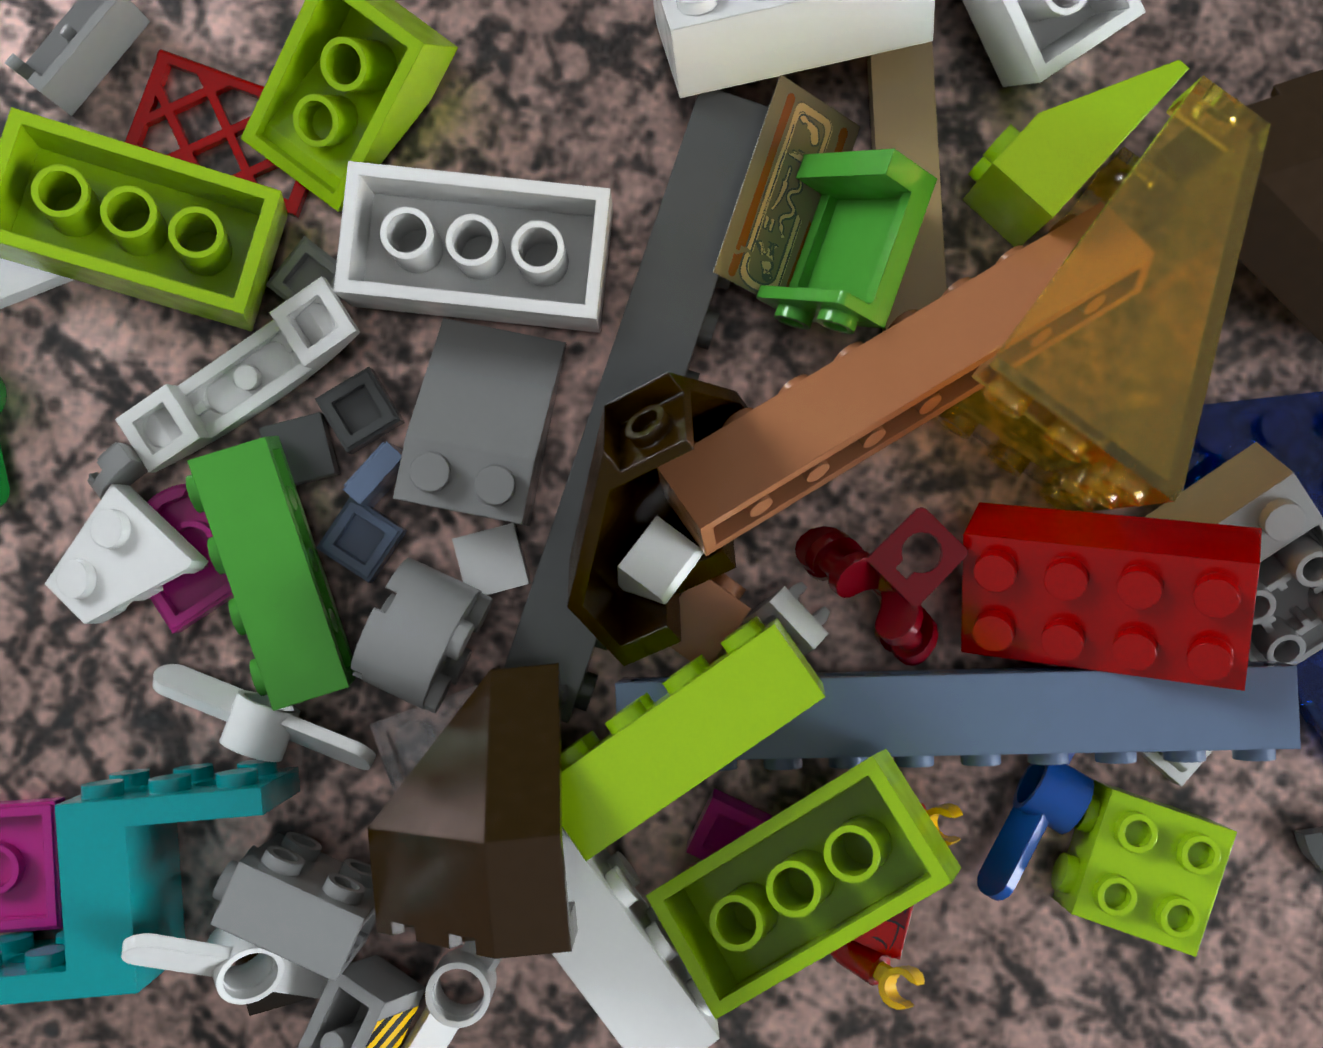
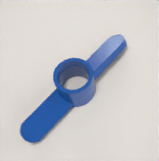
M1068 753L1069 763L1029 764L1024 771L1014 793L1013 808L978 873L977 885L984 895L996 901L1009 897L1015 890L1046 828L1049 827L1062 835L1066 834L1078 824L1085 814L1093 796L1094 781L1092 778L1069 766L1075 753Z

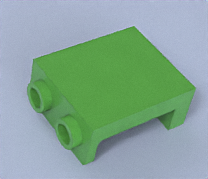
M895 148L804 154L796 178L820 193L821 197L789 287L760 285L756 298L776 309L774 314L776 320L798 329L809 330L812 322L845 334H854L856 326L885 329L937 178Z

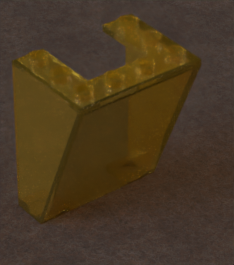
M1204 75L1171 104L1166 111L1170 118L1141 157H1138L1124 146L1100 168L1067 215L1076 214L1078 216L1100 202L1105 205L996 355L981 364L972 375L975 380L985 387L937 416L938 421L944 427L959 437L969 439L973 435L992 450L988 457L1006 472L1017 477L1025 473L1043 486L1039 492L1040 496L1057 509L1093 512L1175 502L1184 489L1270 128V123Z

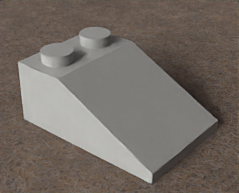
M443 318L407 429L393 499L530 526L567 345L566 342Z

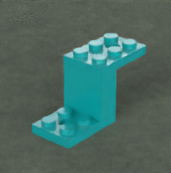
M253 759L237 763V769L214 773L212 763L173 768V774L150 778V769L124 770L110 773L108 780L80 785L81 795L56 804L55 819L63 931L55 935L56 939L34 940V933L28 931L0 936V1005L136 994L165 970L131 965L124 962L121 958L123 941L132 935L142 933L186 939L177 822L264 815L300 792L299 767L277 768V762Z

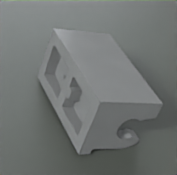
M77 0L26 63L12 53L5 64L72 116L150 21L131 0Z

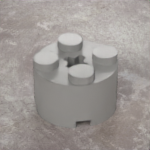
M409 557L397 568L385 587L397 594L392 593L383 604L381 610L376 607L373 608L357 643L351 662V670L355 671L352 675L362 679L363 682L423 710L426 709L436 714L451 683L456 685L469 661L472 650L466 648L472 632L478 633L492 606L493 598L482 594V591Z

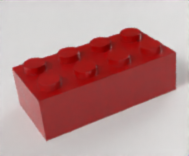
M979 502L963 534V545L966 547L968 554L963 560L961 652L1245 691L1260 570L1262 528Z

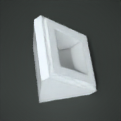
M656 516L617 566L618 585L624 591L666 604L699 561L703 552L699 546L659 516Z

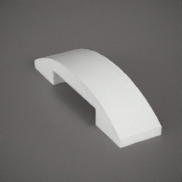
M321 276L269 313L273 318L271 322L178 386L165 384L115 419L149 473H155L176 463L255 417L310 378L360 333L326 278Z

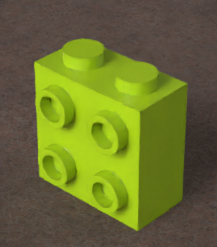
M1093 779L1094 792L1091 802L1081 820L1074 827L1075 830L1067 853H1061L1054 864L1051 876V885L1054 889L1052 898L1072 915L1196 957L1237 832L1211 819Z

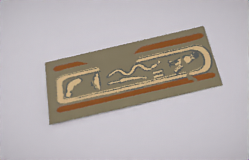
M783 75L779 76L713 270V273L756 295L760 285L789 287L817 209L821 194L796 178L804 154L852 151L860 129L858 124Z

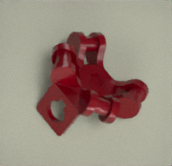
M920 507L915 509L871 553L864 551L853 538L843 531L827 526L808 530L800 536L795 547L796 557L807 573L816 580H828L830 588L840 597L850 598L863 591L871 590L879 598L881 607L875 622V638L883 648L892 652L895 658L905 665L915 666L921 664L929 657L936 647L939 634L936 622L921 604L966 558L968 551L926 508ZM921 532L931 535L936 539L940 547L941 554L938 563L928 572H912L905 578L896 569L903 561V544L907 538Z

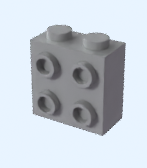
M288 832L284 836L278 833L259 847L253 845L239 862L231 860L228 863L213 891L212 897L219 900L220 903L210 925L336 982L365 945L376 922L371 865L356 859H345L344 862L332 858L320 852L322 849L320 843L303 834Z

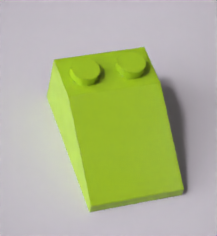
M305 0L240 139L337 212L342 211L348 161L381 164L429 104L458 47L395 0Z
M1179 59L1042 111L1021 132L1010 124L967 174L976 183L962 200L1012 246L1023 245L1062 209L1190 68Z

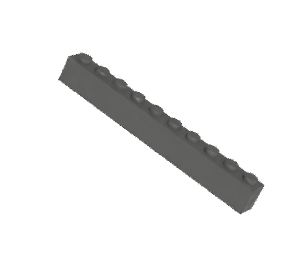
M720 90L697 95L504 668L559 663L561 685H568L569 698L561 706V721L569 723L575 708L587 711L599 676L588 672V668L595 647L607 651V648L567 608L569 558L604 405L666 372L698 380L700 373L691 371L689 368L696 347L708 350L720 313L711 311L709 308L716 287L728 290L731 281L713 273L769 107Z

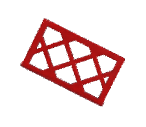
M162 49L157 52L155 64L126 137V143L152 150L142 146L148 129L167 120L180 149L167 154L168 156L200 165L196 158L197 155L228 141L241 169L240 172L232 176L258 183L257 177L279 168L268 159L250 166L238 139V136L243 134L250 117L232 125L219 98V95L235 90L259 99L264 86ZM172 68L199 77L203 86L202 89L173 102L170 101L164 87ZM209 100L222 130L190 144L177 115ZM158 103H160L161 107L156 109ZM295 181L289 200L283 199L287 213L299 218L309 190L297 181Z

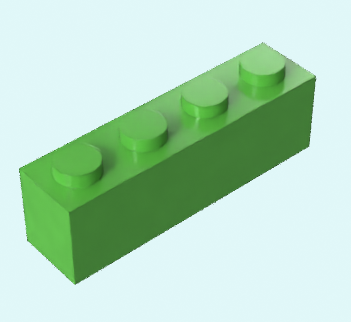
M279 436L262 437L187 460L191 475L186 476L187 492L196 511L199 513L205 512L213 535V537H209L207 540L209 556L215 570L220 575L226 573L234 596V598L229 599L228 603L230 617L238 634L241 636L247 634L255 657V659L250 660V673L259 695H268L272 709L275 711L350 687L356 679L352 675L355 671L351 670L353 656Z

